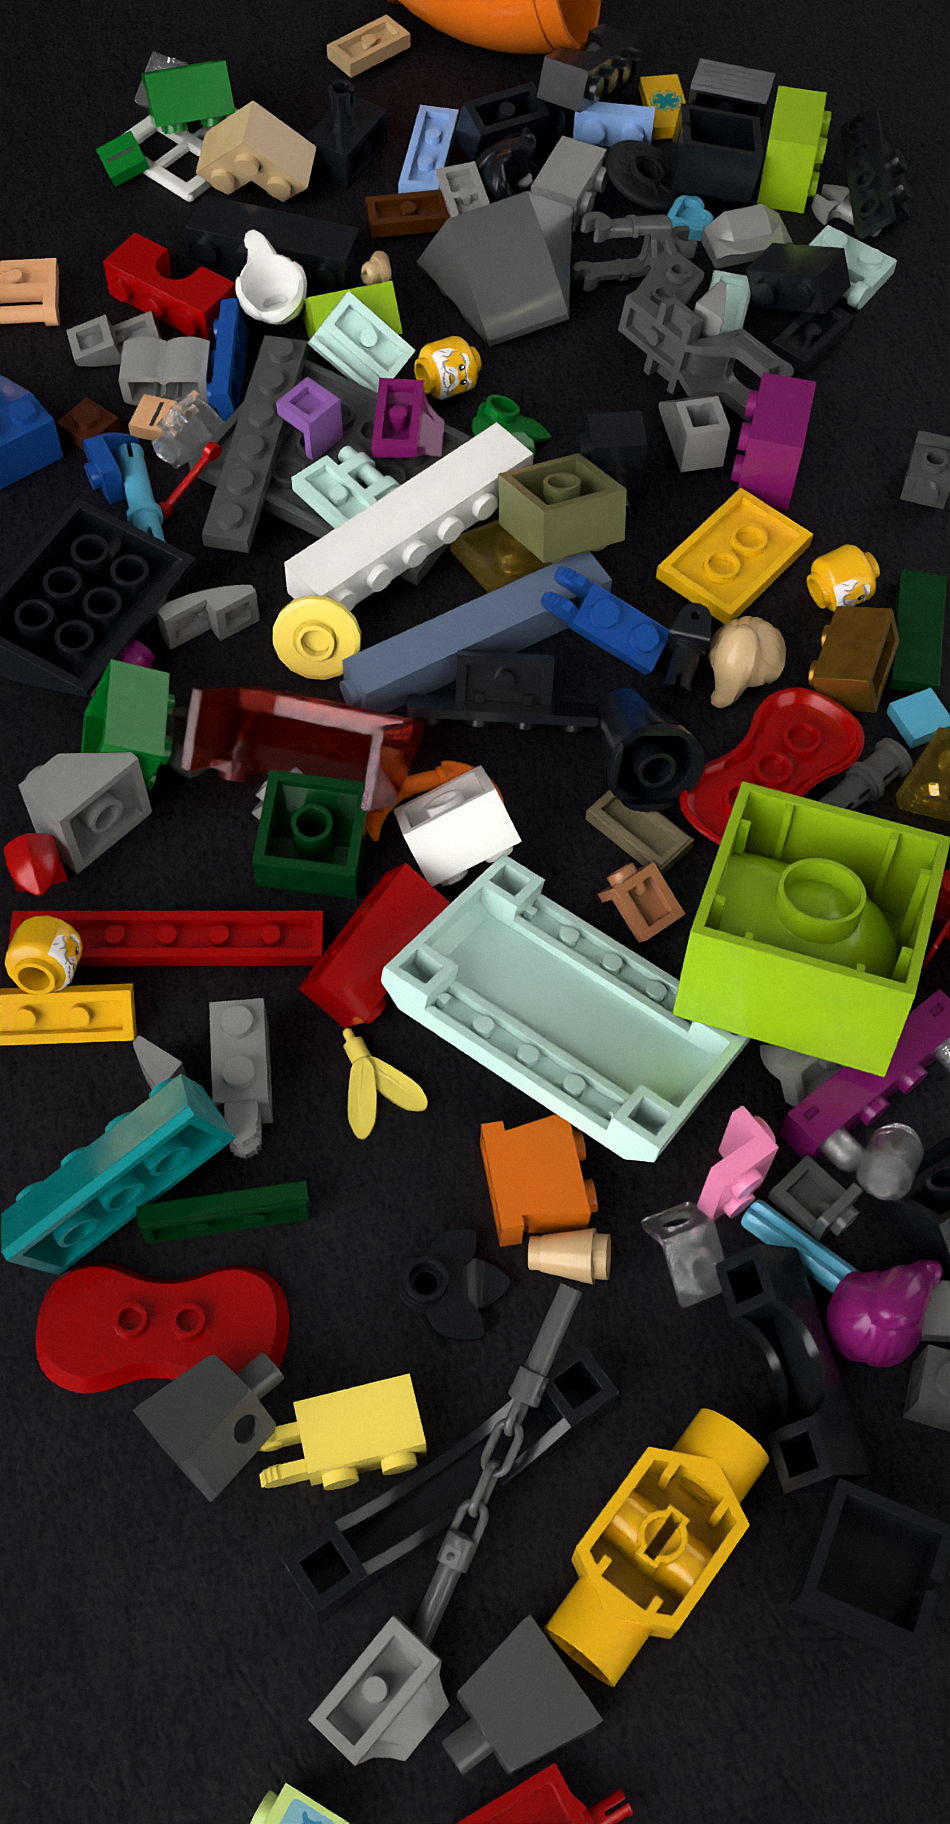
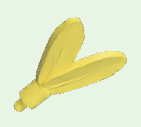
M345 1028L343 1030V1036L346 1040L343 1048L352 1063L348 1090V1120L353 1133L358 1139H366L376 1124L377 1091L405 1110L421 1112L427 1109L428 1101L426 1095L415 1081L384 1061L372 1057L361 1036L356 1037L352 1029Z

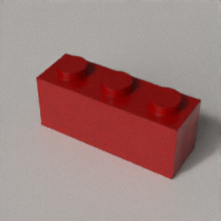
M407 863L385 872L298 989L343 1028L364 1022L366 1024L371 1023L381 1014L388 1003V1000L384 998L387 990L381 983L384 966L451 903Z

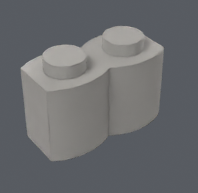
M147 336L125 340L119 373V384L124 402L138 406L143 394L183 402L187 407L207 404L206 386L208 382H212L213 378L210 364V352L212 350L210 341L191 336L178 337L168 341Z

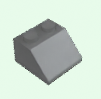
M132 752L60 753L44 765L35 767L30 771L26 779L18 785L36 833L54 836L63 861L77 874L152 813L139 759Z

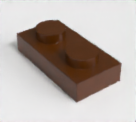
M441 189L365 197L371 238L438 232L446 220L450 218Z

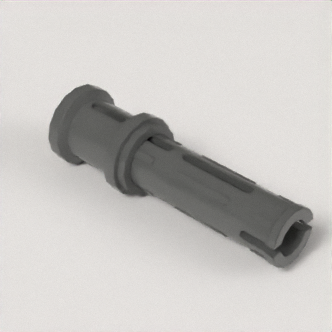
M883 738L876 743L875 751L862 762L856 761L847 768L845 779L818 802L854 811L864 802L876 801L883 796L884 788L896 777H904L911 772L913 768L912 759L900 743L891 738Z

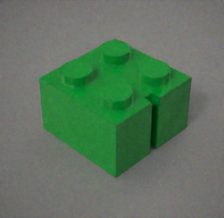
M213 60L141 73L151 124L156 128L161 127L164 134L187 131V122L200 120L201 125H204V127L216 126L227 118L226 115L235 113L225 60Z
M111 659L84 712L81 753L132 752L139 759L146 789L152 790L157 776V769L159 765H166L168 763L172 750V736L166 735V724L172 718L175 705V696L168 693L170 673Z

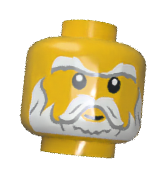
M450 336L426 344L420 350L419 357L414 364L416 380H424V392L439 400H445L469 392L475 387L478 372L481 370V359L475 347L469 346L459 336Z
M846 544L818 557L813 562L811 574L807 576V586L813 600L820 608L824 609L827 607L830 611L835 612L837 606L855 607L869 600L875 594L876 578L880 576V570L876 559L870 552L863 553L857 546Z
M34 916L26 919L16 929L6 952L5 967L8 975L20 989L34 995H44L49 992L63 990L72 981L81 958L83 945L80 935L71 925L52 916Z

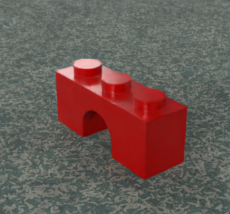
M135 232L103 261L110 295L118 301L126 302L145 313L152 311L155 319H159L180 330L186 336L208 340L210 344L215 340L213 323L214 319H219L221 300L237 298L235 282L203 266H200L187 278L173 280L168 249Z

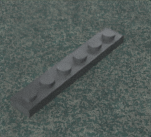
M264 336L203 528L202 539L206 547L249 553L288 423L277 414L276 401L300 383L308 356L307 341Z

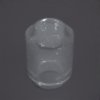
M892 1123L877 1129L872 1134L857 1166L858 1181L866 1192L883 1200H896L909 1192L924 1154L923 1146L917 1133L904 1124Z

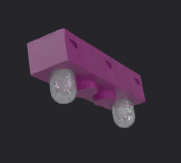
M939 989L908 1014L885 1077L844 1066L787 1113L778 1134L802 1159L808 1155L815 1160L824 1153L842 1171L851 1172L861 1167L865 1159V1152L861 1144L849 1131L861 1121L866 1126L874 1123L891 1105L887 1099L898 1090L904 1095L911 1092L927 1076L928 1072L924 1068L935 1059L950 1071V999Z

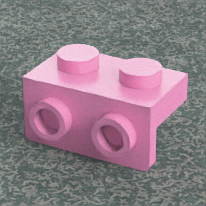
M740 1106L732 1112L719 1147V1153L724 1159L711 1167L697 1204V1208L710 1223L724 1213L729 1218L737 1216L755 1200L756 1197L753 1195V1192L762 1186L779 1148L775 1144L776 1139L769 1125L759 1116L753 1117L744 1106Z

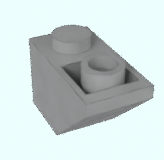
M696 396L659 402V411L680 472L723 466L730 426L719 396Z

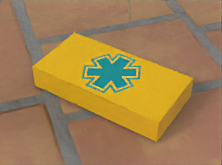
M678 74L640 77L639 92L643 106L655 107L652 139H672L681 103L686 104Z

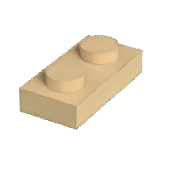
M386 14L327 44V57L352 78L410 48V33Z

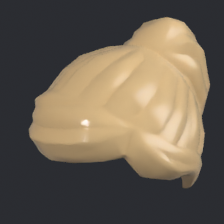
M743 616L739 619L730 620L714 633L710 640L707 657L715 676V691L710 696L712 705L717 708L731 706L739 699L747 687H756L765 683L771 684L780 677L785 666L786 646L779 629L773 627L772 624L764 621L762 618Z

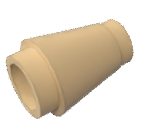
M596 1228L542 1236H530L528 1245L529 1270H540L543 1273L594 1285L595 1279H609L611 1264L610 1234L597 1233Z

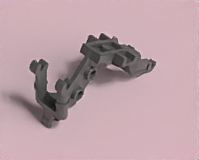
M601 212L586 213L583 216L580 230L583 233L595 231L593 241L596 243L612 238H638V236L643 235L645 237L641 253L638 257L623 260L616 258L614 261L595 263L588 261L577 262L572 268L571 281L577 282L584 279L583 290L588 292L595 290L598 287L599 281L616 279L627 281L628 278L646 276L636 291L626 295L618 331L647 353L643 371L649 376L655 372L659 373L669 382L667 391L672 395L684 389L689 397L719 396L721 403L728 406L746 422L752 423L753 418L744 417L750 390L734 376L733 366L735 360L741 361L761 378L763 372L792 377L794 369L790 363L782 360L744 329L702 339L699 338L704 320L689 309L686 304L702 282L704 271L688 260L694 257L698 244L696 240L687 241L690 232L689 226L673 227L671 219L664 214L637 217L635 214H629L625 218L610 219L609 216Z

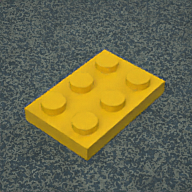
M740 488L658 565L656 578L692 603H700L706 606L714 618L723 624H727L730 620L737 619L810 547L813 533L743 488Z

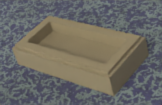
M610 789L586 812V820L643 866L654 862L662 876L693 845L694 839L659 811L646 813L630 810L613 795Z

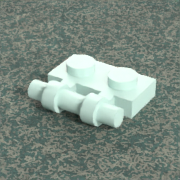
M349 445L343 447L338 454V459L342 462L341 464L337 465L326 455L291 477L293 491L334 529L401 486L391 476H383L375 468V461L366 453H358ZM364 482L368 487L364 489L359 483Z

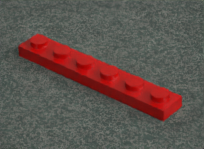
M13 911L9 937L10 945L16 929L26 919L34 916H52L71 925L80 935L83 950L78 966H315L324 951V912Z

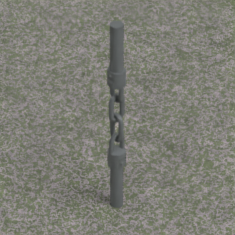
M562 1283L559 1285L524 1367L520 1366L515 1380L508 1391V1395L514 1399L508 1415L495 1424L483 1450L481 1467L484 1471L472 1498L462 1502L436 1557L439 1564L411 1626V1630L428 1647L432 1643L461 1573H467L488 1523L489 1512L486 1505L498 1478L508 1474L512 1468L524 1438L521 1424L529 1406L538 1408L541 1402L543 1392L549 1381V1378L546 1376L581 1298L582 1292ZM502 1430H504L506 1436L511 1437L515 1434V1437L501 1466L498 1459L490 1461V1457ZM467 1511L473 1518L480 1515L472 1536L459 1530Z

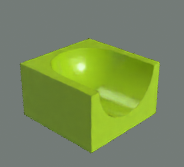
M742 781L690 931L672 1015L885 1077L916 995L949 851L950 837Z

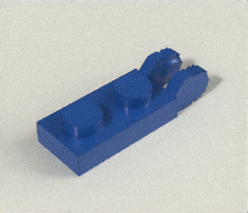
M566 566L558 567L554 575L555 581L580 597L581 601L576 607L573 602L563 598L561 595L552 591H545L540 600L541 605L555 616L567 622L568 628L642 674L646 675L652 672L667 644L670 630L596 583L591 584L588 578L577 573L575 570Z

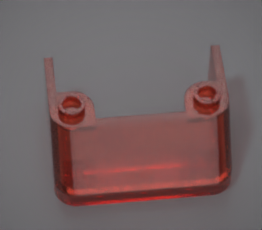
M237 685L193 688L180 769L192 771L211 767L219 769L218 777L244 782L247 781L248 774H269V770L288 772L297 767L302 773L307 775L365 782L361 809L370 812H384L385 807L394 805L397 802L421 743L424 722L409 717L259 686Z

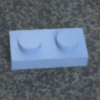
M597 101L580 113L575 111L573 139L592 145L610 147L623 140H636L651 145L655 107Z

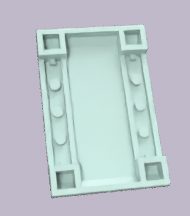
M502 854L384 966L381 983L399 1010L623 1159L655 1162L751 1038L672 1015L680 982L678 979L542 895L541 891L545 879L505 854Z

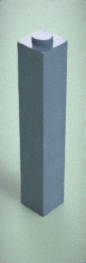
M590 551L568 556L563 561L555 562L343 659L344 680L339 683L341 693L350 708L357 706L367 722L407 704L409 694L426 695L456 681L458 650L516 653L567 629L568 623L545 609L540 601L545 591H552L561 595L563 598L573 602L576 607L581 601L580 597L555 581L554 575L558 567L566 566L588 578L591 584L596 583L608 592H611L612 579Z

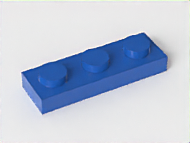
M238 298L221 300L219 319H214L213 323L216 350H211L210 352L213 378L212 382L207 383L206 393L210 408H216L222 424L242 404L249 328Z

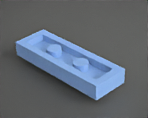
M420 105L398 183V194L440 189L435 169L448 166L455 139L454 132L459 119V110Z

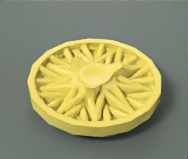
M308 595L292 600L281 609L273 626V645L279 659L291 671L308 679L326 680L342 675V660L360 652L361 630L355 616L343 604L326 596Z

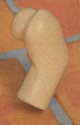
M375 251L370 260L363 264L361 279L365 285L390 281L392 273L388 255L383 251Z

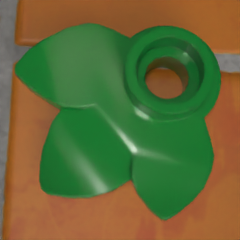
M501 395L488 396L486 402L479 405L477 416L472 421V431L475 436L497 422L534 453L533 458L535 456L534 442H545L551 438L549 432L540 423L532 418L518 415L520 411L518 405L511 399Z

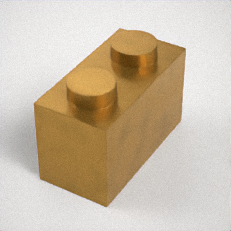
M837 606L831 624L826 625L823 629L821 639L822 650L818 661L814 660L810 666V688L832 698L849 711L876 713L899 644L893 609Z

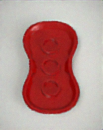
M803 687L777 691L764 699L759 705L743 740L729 753L704 764V771L697 786L689 794L687 790L680 794L681 810L693 827L720 846L742 781L804 797L816 784L846 770L856 762L864 747L865 736L863 728L849 710L820 692Z
M100 1261L90 1262L62 1273L52 1282L47 1290L37 1319L35 1341L37 1359L41 1370L50 1381L66 1390L83 1394L107 1391L141 1379L159 1378L175 1380L211 1355H217L235 1374L261 1352H264L279 1369L283 1362L289 1339V1309L286 1296L279 1283L269 1274L251 1266L240 1264L226 1265L185 1278L162 1279L138 1273L119 1264Z

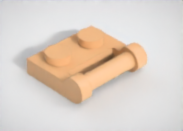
M56 258L0 261V304L42 302V304L0 306V324L45 322L46 326L60 325L58 307L59 268Z

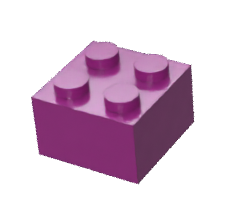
M763 372L759 391L750 389L744 417L753 418L752 423L743 421L737 450L746 451L745 455L736 454L731 481L739 482L738 490L743 488L771 507L788 510L804 448L816 382Z

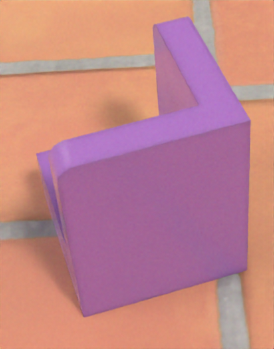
M306 377L276 401L277 414L304 433L306 456L311 460L315 461L343 438L340 399L309 377Z

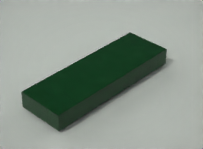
M901 569L897 582L895 622L899 644L890 668L889 689L917 693L931 687L934 693L937 694L940 687L947 576Z
M306 1180L136 1206L138 1227L145 1243L148 1244L304 1221L312 1218Z

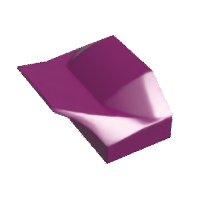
M379 378L372 437V457L401 458L418 457L421 455L441 457L445 421L428 403L424 392V380Z

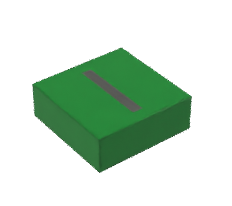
M131 130L96 149L115 187L150 169Z

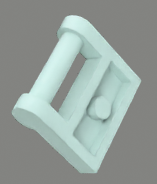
M829 225L809 244L810 246L844 248L851 287L842 297L847 299L848 305L858 310L894 273L897 263L896 259Z

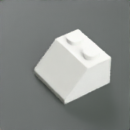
M481 765L393 809L402 834L426 881L432 887L439 883L442 886L453 884L467 875V869L484 860L487 863L495 862L502 854L508 856L513 851L512 846L522 842L494 785Z

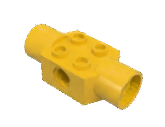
M703 1408L697 1413L671 1451L648 1447L576 1546L571 1560L579 1579L543 1628L547 1636L579 1666L611 1687H615L649 1636L671 1639L750 1526L740 1504L769 1463V1457L762 1446L749 1433L727 1417L713 1410Z

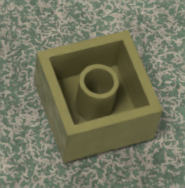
M580 453L498 474L499 525L543 563L560 562L567 556L585 551H600L607 545L625 540L627 489Z

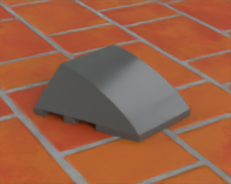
M525 191L451 217L446 220L417 260L418 267L425 275L429 274L445 297L448 296L460 309L464 319L489 347L568 320L570 315V260L572 253V223L574 218L573 207Z

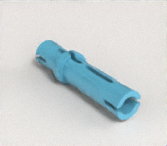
M126 443L122 444L117 448L115 457L120 468L129 506L126 514L127 521L132 526L166 542L161 528L164 520L161 507L154 499L143 448L139 444L130 443L133 457H129Z

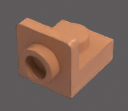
M633 862L621 867L606 877L610 886L597 894L602 903L613 900L638 943L647 941L685 915V912L654 862L637 869Z

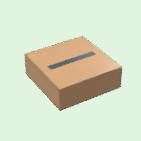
M143 394L128 424L130 435L172 445L187 414L185 403Z

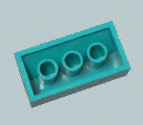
M183 1074L176 1078L162 1081L152 1089L147 1101L134 1111L114 1118L106 1126L105 1133L93 1143L69 1153L61 1161V1168L44 1181L33 1183L24 1188L17 1195V1202L1 1213V1252L6 1261L61 1275L137 1215L136 1206L152 1204L237 1138L203 1086Z

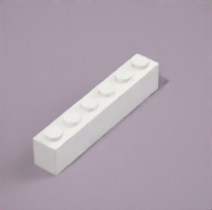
M496 422L284 562L288 594L294 599L308 595L326 596L343 604L351 611L357 603L373 592H379L386 588L392 579L407 569L420 565L436 549L444 544H450L455 541L464 530L479 520L482 521L489 518L499 507L498 474L533 465L534 453Z

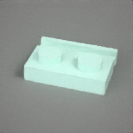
M349 291L345 293L307 343L349 380L377 393L379 378L394 379L415 352L414 348Z

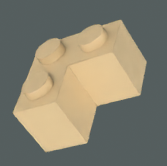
M251 101L205 132L196 174L211 183L215 189L227 195L253 181L272 197L285 202L308 188L316 146L255 101Z

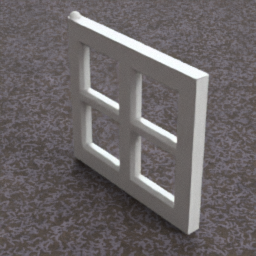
M149 115L128 130H131L138 144L157 131L178 143L177 146L155 162L144 156L150 169L142 172L143 174L188 202L193 201L212 186L211 183L199 175L186 182L165 168L188 151L200 157L205 132L214 126H203L193 134L189 131L164 134L161 127L156 128L151 124Z

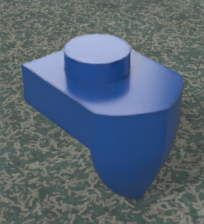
M103 433L83 440V449L88 463L84 464L88 480L94 490L101 488L109 504L126 499L115 452L119 446L126 443L128 454L132 453L130 443L139 444L140 442L139 438L130 434Z

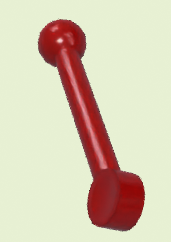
M210 441L204 447L203 456L165 502L158 503L162 509L164 520L172 516L173 506L210 461L216 460L221 454L222 448L215 441Z

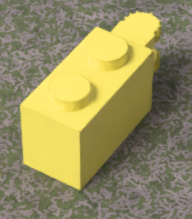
M410 1373L293 1402L297 1421L276 1426L275 1432L258 1451L269 1452L302 1443L305 1458L284 1464L272 1465L263 1470L259 1477L261 1487L268 1489L310 1479L311 1486L323 1483L325 1490H335L357 1483L359 1481L358 1474L382 1468L383 1475H394L417 1467L416 1459L427 1457V1450Z

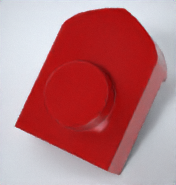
M27 833L10 841L4 847L6 864L17 892L27 891L38 897L44 895L52 884L68 881L65 864L54 836L42 833Z

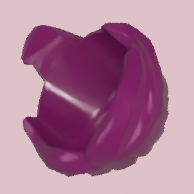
M918 1260L913 1264L898 1265L886 1271H852L847 1274L837 1285L826 1313V1334L835 1350L848 1361L865 1362L873 1367H890L906 1359L919 1345L922 1338L924 1314L931 1302V1291L936 1285L940 1284V1277L943 1274L941 1264L937 1261Z

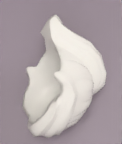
M254 229L250 230L245 234L244 239L245 247L248 248L247 264L241 271L240 276L237 277L235 286L240 307L247 315L258 321H264L267 324L273 325L286 324L297 317L304 306L307 292L305 272L303 267L297 262H292L290 258L277 254L263 234Z

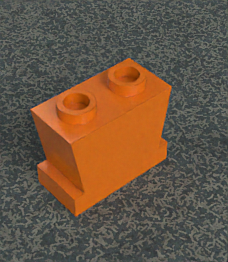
M557 1114L506 1131L503 1121L481 1124L480 1147L500 1247L522 1244L523 1233H561L588 1229L591 1213L598 1211V1204L593 1180H583L579 1161L586 1160L584 1137L580 1129H572L571 1123Z

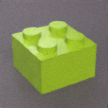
M778 86L757 205L764 204L771 209L804 214L807 197H814L816 195L820 172L816 171L820 170V165L823 163L827 138L824 137H827L832 111L824 110L826 92Z

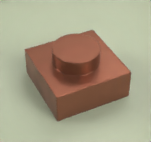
M87 397L56 422L59 435L83 451V440L103 433H118L121 430L117 416Z

